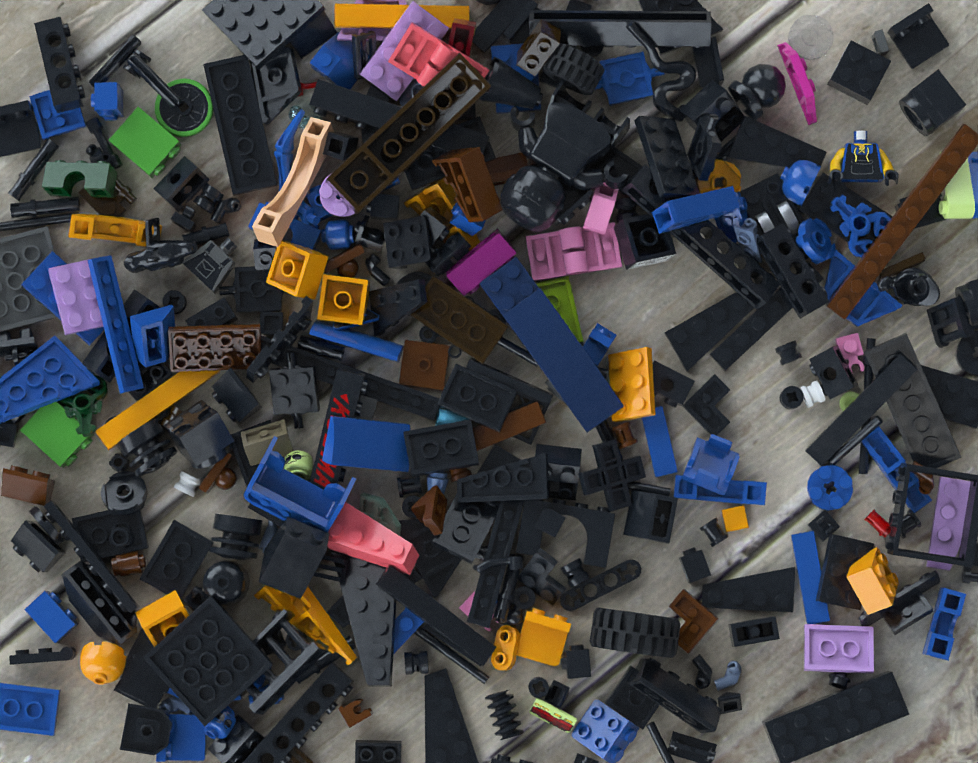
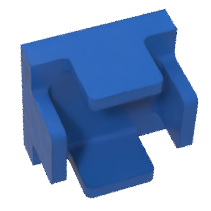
M711 434L708 441L697 437L682 479L725 495L738 464L739 453L730 450L732 446L731 441Z

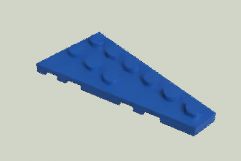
M53 336L0 378V423L100 385V382L56 336Z

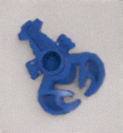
M846 196L835 197L831 202L832 206L830 209L832 212L839 211V214L842 216L844 222L839 228L845 237H848L849 231L851 232L850 240L848 241L849 251L856 257L862 258L869 249L866 248V245L871 244L873 241L859 239V236L869 234L871 223L874 222V234L878 237L880 229L883 230L891 218L885 212H874L866 215L865 213L872 210L868 205L860 203L855 209L845 203Z

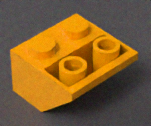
M878 547L873 548L851 565L847 574L848 581L868 615L892 606L899 585L897 575L894 572L892 573L888 566L889 563L884 553L881 554Z

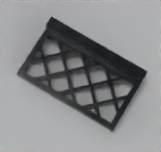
M470 358L466 368L518 390L517 395L520 396L522 404L511 408L509 413L538 401L543 406L542 412L545 415L554 394L485 363L481 364L474 358ZM524 398L529 399L531 401L525 403ZM540 426L532 429L530 438L520 434L513 437L532 445Z

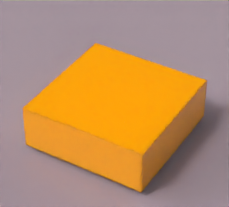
M744 505L721 510L726 532L749 528Z

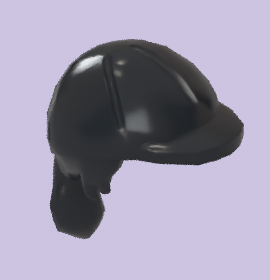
M918 268L905 269L896 277L886 275L877 282L878 291L883 292L892 288L896 297L901 299L904 304L929 306L935 304L940 298V289L932 276Z

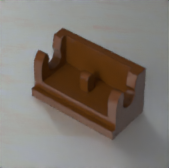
M356 699L345 706L343 704L338 708L349 728L373 714L371 708L359 712L361 707H356V705H359L363 699Z

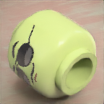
M300 450L287 454L284 458V469L309 481L313 470L312 456Z

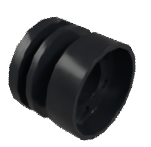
M157 419L135 429L116 444L124 457L136 455V458L129 465L131 468L142 465L134 472L137 477L157 471L166 465L178 452L175 447L164 450L172 443L170 439L158 441L165 431Z
M215 514L213 529L223 533L222 537H211V541L221 542V547L210 546L209 552L229 559H257L258 553L248 552V546L259 548V544L249 541L250 536L261 535L263 520Z

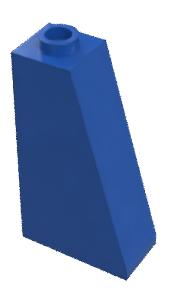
M733 186L667 201L654 210L652 214L658 232L661 234L733 213L740 208V198L737 192L734 191Z

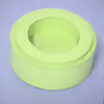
M853 391L843 394L839 401L841 410L844 411L859 394Z

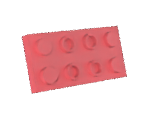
M411 22L388 62L417 79V82L422 86H425L461 52ZM461 53L481 76L485 78L489 69Z

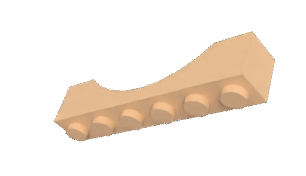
M310 117L301 134L298 151L284 185L275 198L261 209L252 226L258 241L279 247L327 156L323 154L328 132H334L331 122Z

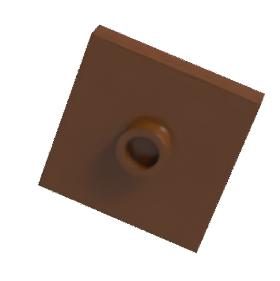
M405 340L399 384L443 391L449 356L448 349L450 346Z

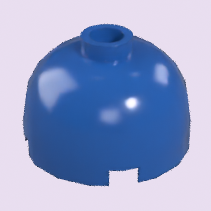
M799 160L794 162L790 168L785 167L780 179L784 180L782 190L787 199L802 206L821 166L808 160Z

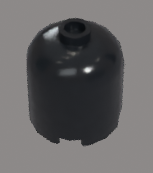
M225 560L214 563L203 576L205 594L208 598L213 596L220 605L230 606L239 603L245 598L249 590L250 579L248 572L242 565L234 561Z

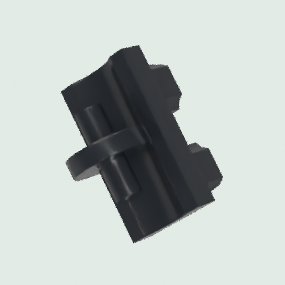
M30 328L19 330V339H12V335L8 331L0 332V357H5L6 361L13 360L15 366L21 362V359L28 357L29 353H33L38 349V344Z

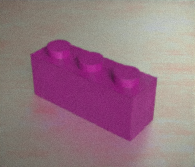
M497 228L457 261L446 272V276L463 296L468 293L471 295L479 289L480 282L496 272L501 265H505L514 259L516 250Z

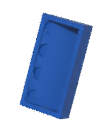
M317 319L309 333L314 337L398 363L404 345L352 329L334 330L333 323Z
M330 416L322 461L336 466L409 472V460L403 432L411 430L410 425Z

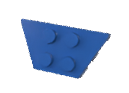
M835 250V254L831 258L824 287L828 300L831 299L855 267L837 250ZM873 282L846 319L858 327L898 310L903 305L886 291H878L877 283Z

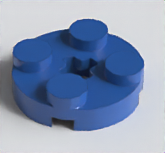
M809 218L803 221L798 229L799 236L796 237L797 246L804 250L814 264L831 259L835 254V243L831 244L829 237L833 235L828 226L818 218L814 220Z
M835 465L820 467L810 475L807 481V492L810 500L816 507L822 510L840 509L848 503L852 496V478L841 467ZM833 482L836 491L827 494L824 484Z

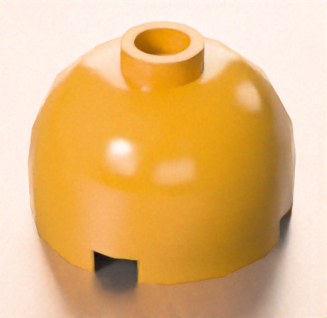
M102 641L101 645H94V642H90L84 645L81 650L80 667L85 677L95 684L111 683L117 680L123 673L127 655L125 656L123 648L116 644Z

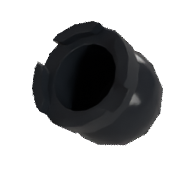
M758 64L748 69L743 75L742 83L734 80L729 85L728 91L736 103L740 100L746 109L743 112L749 118L757 120L763 116L762 108H770L781 100L785 93L786 82L784 75L777 67L770 64Z

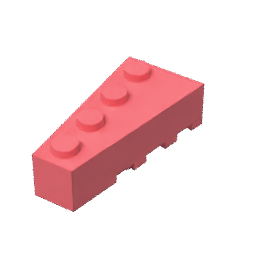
M345 502L328 531L327 547L330 550L386 568L391 565L397 571L407 575L411 574L419 557L412 543Z

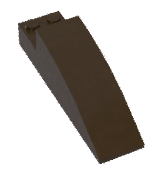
M459 53L326 179V183L358 215L432 146L491 88V85Z

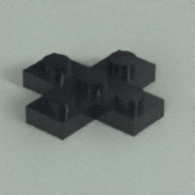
M616 439L592 445L597 468L578 473L583 495L604 491L608 511H616L632 506L627 483L646 478L641 455L621 460Z

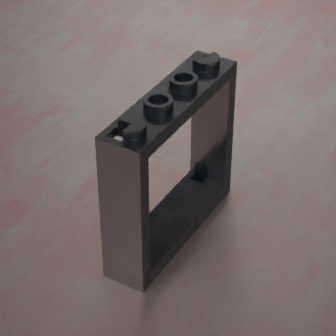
M901 463V467H898L896 472L898 487L892 497V502L895 504L894 512L889 517L891 531L885 541V548L888 549L887 553L902 557L973 567L978 537V475ZM911 471L971 481L959 557L898 548Z

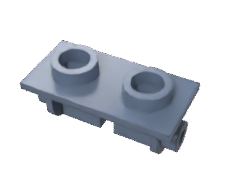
M747 218L741 227L733 226L738 244L747 255L762 263L761 252L756 240L759 237L756 234L758 232L757 224L752 218Z

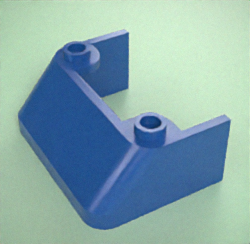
M274 436L244 492V498L252 505L283 521L290 517L328 533L343 508L356 478L352 477L346 489L337 483L327 484L322 489L283 469L285 466L284 458L280 453L272 451L278 439Z

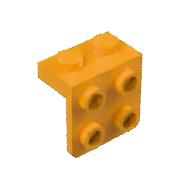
M532 608V612L527 611L525 615L517 656L551 666H558L571 623H567V617L555 614L554 618L545 616L546 611Z

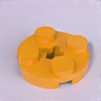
M715 159V167L713 172L710 173L708 181L699 180L697 177L696 183L700 193L733 186L735 192H740L741 174L734 164ZM723 177V186L715 187V179Z

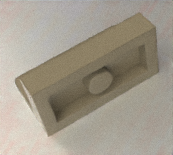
M284 419L241 432L243 447L251 466L261 462L274 436L278 439L272 451L280 453L282 457L294 451Z

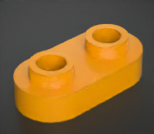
M504 625L497 630L494 642L496 649L491 656V663L497 670L508 671L515 664L520 642V632L516 627ZM505 633L508 634L507 640L504 639ZM501 655L504 658L502 663L499 661Z

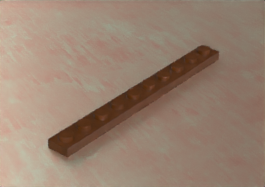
M962 124L831 297L830 302L825 305L842 319L845 320L976 148L978 145V133L966 124Z

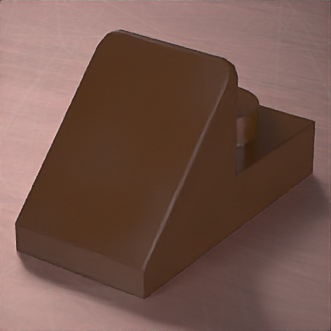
M436 485L412 506L411 510L417 519L430 529L434 536L442 534L448 500Z

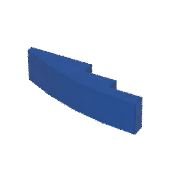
M878 426L861 442L887 480L897 490L896 472L898 467H901V463L906 461ZM910 472L905 504L915 514L932 502V499L928 494H922L919 491V480L914 473Z

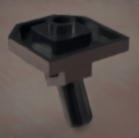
M128 703L120 750L156 755L166 748L169 742L172 722L164 710Z

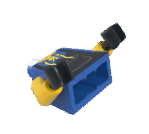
M854 131V143H846L843 148L836 152L831 160L830 174L827 182L831 184V180L835 179L838 181V186L841 185V182L881 183L885 176V185L889 186V180H894L898 184L899 174L893 169L891 161L884 150L878 147L877 143H867V131Z

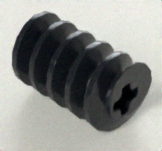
M509 690L485 697V700L492 701L487 708L495 709L490 718H497V721L492 726L500 727L494 733L495 736H502L500 740L524 733L523 730L516 729L521 725V721L514 720L519 713L511 711L517 705L516 703L509 702L514 698V694L506 693Z

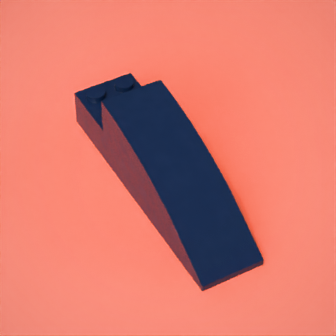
M517 257L479 283L587 433L624 407L587 352Z

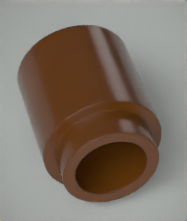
M138 550L116 555V558L111 559L114 576L120 575V577L143 573V568L146 567L144 554H139Z

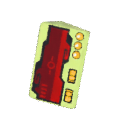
M540 698L535 699L529 711L530 714L566 733H569L577 722L576 717Z

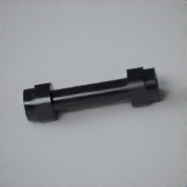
M98 117L90 119L86 122L87 128L91 134L95 135L103 152L110 154L111 160L108 163L115 170L120 168L123 164L119 156L114 154L108 143Z

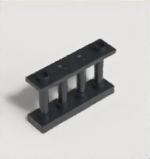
M286 609L278 611L272 617L273 621L253 640L260 649L267 644L285 664V670L280 675L276 676L270 668L263 673L269 681V686L264 691L260 692L253 683L246 689L253 697V703L249 708L255 714L264 715L327 651L322 644L316 642L308 643L289 622L295 614ZM282 628L302 649L301 654L296 659L292 660L273 638Z

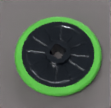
M178 79L168 83L167 85L181 98V102L172 108L158 94L155 101V115L159 124L170 134L179 137H189L200 133L209 124L213 115V105L209 91L202 84L191 79ZM186 103L189 109L182 112L179 107Z

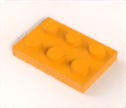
M643 347L608 354L610 387L624 405L623 408L612 415V421L620 422L655 415L652 348Z

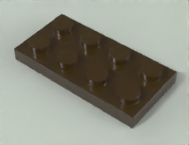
M433 276L425 287L427 303L410 314V316L481 364H484L509 326Z

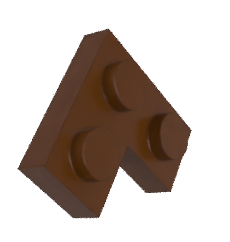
M683 589L669 605L675 613L686 621L680 628L678 645L689 654L719 618L686 589Z

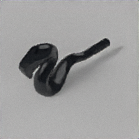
M633 21L629 22L626 28L647 50L653 66L662 73L680 75L677 80L664 82L656 88L653 95V104L665 116L682 122L684 116L679 110L685 105H680L679 108L672 105L666 98V92L688 89L696 79L695 68L683 60L662 61L653 43Z

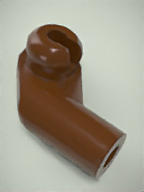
M916 461L912 463V465L922 466ZM912 472L919 477V491L922 494L931 493L934 488L933 475Z

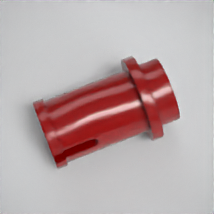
M875 509L864 519L879 532V536L882 535L885 538L891 531L889 523Z

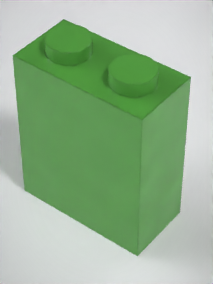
M137 107L108 140L151 178L155 175L159 176L166 168L164 164L169 158L174 159L181 150L179 148L181 143L140 107Z
M58 401L41 407L20 429L22 433L62 468L65 466L69 467L78 458L76 454L81 448L85 450L93 442L91 437L94 435L93 433L89 437H83L82 434L78 435L76 429L80 425L77 418H68L64 406Z

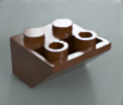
M11 465L10 469L3 468L1 496L42 506L51 501L55 480L50 479V474L33 470L31 475L27 474L28 469Z

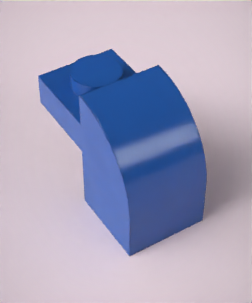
M598 323L583 346L597 367L617 336Z

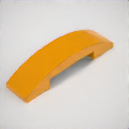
M71 214L68 237L86 240L96 238L135 243L136 246L146 247L145 221L106 215ZM152 225V235H153V234H154V227H153V225ZM160 225V237H161L162 225Z

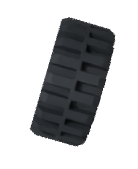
M597 607L593 613L590 643L592 647L674 658L677 654L681 623L677 618Z

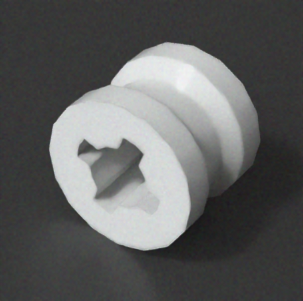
M817 380L812 382L810 386L800 387L804 395L803 400L808 408L812 407L816 402L821 403L825 401L824 393Z
M181 471L180 480L175 483L174 488L194 497L196 494L195 489L202 481Z

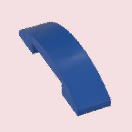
M683 475L675 476L674 498L765 505L767 482L730 480L725 495H721L683 480Z

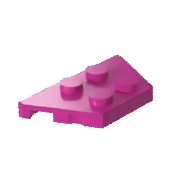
M781 43L777 47L807 124L816 123L817 117L813 93L816 89L812 79H808L805 73L807 71L804 58L799 57L798 53L788 43Z

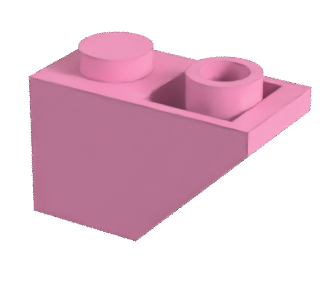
M605 182L603 183L604 186L594 189L591 197L592 201L589 204L583 228L600 234H605L619 191V189L610 188Z

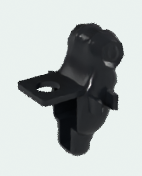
M159 218L148 219L145 221L146 249L128 254L125 258L124 266L131 273L142 272L146 269L156 271L167 267L173 268L181 265L184 257L196 253L197 243L195 241L182 240L160 241ZM152 225H153V227H154V234H153V235H152Z

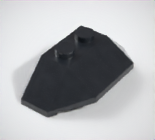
M79 561L62 574L68 599L97 636L120 646L137 633V616L135 612H124L117 604L118 597L114 593L110 595L102 584L105 581L100 575L96 577L89 570L88 564Z

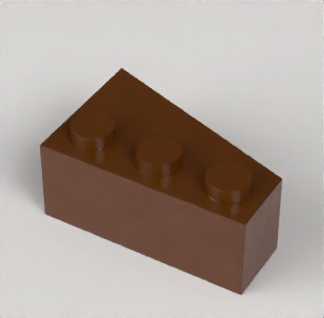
M480 147L450 150L432 160L435 167L439 165L446 177L443 180L446 185L451 184L457 196L454 198L469 222L485 221L503 210Z

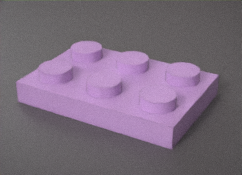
M83 260L49 268L48 272L65 335L104 327L88 261Z
M805 624L804 671L873 674V627Z

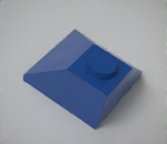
M337 32L320 48L309 63L312 69L332 84L351 90L358 81L354 78L352 42L337 41L339 34Z

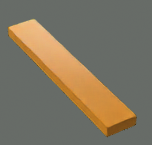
M335 4L334 27L393 28L409 5ZM419 5L449 27V29L452 28L454 18L469 21V6Z
M220 370L178 372L97 429L95 433L109 451L122 438L159 416L220 373Z

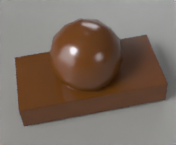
M356 244L327 260L324 273L326 274L337 268L339 276L354 278L359 271V265L353 258L365 252L361 245Z
M228 453L222 460L217 462L205 477L199 489L207 494L214 484L223 490L231 489L237 481V476L227 466L234 456Z

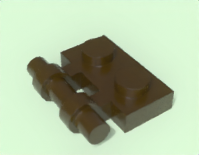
M118 175L115 189L119 193L115 198L91 197L84 187L78 192L99 215L120 217L126 211L121 203L126 199L131 205L137 200L132 194V189L129 186H125L118 179Z

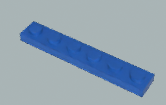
M112 256L87 260L119 392L121 394L142 389L144 386Z

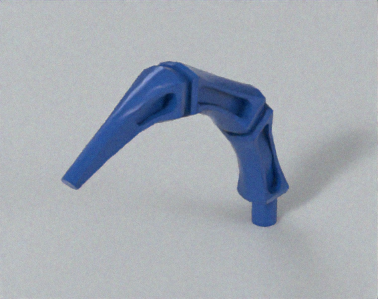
M300 109L275 145L276 151H274V155L278 164L279 191L291 171V163L294 156L292 154L294 150L293 141L298 126L305 114L303 109ZM303 200L297 211V215L304 225L311 223L314 225L319 224L320 218L314 215L315 209L307 205Z

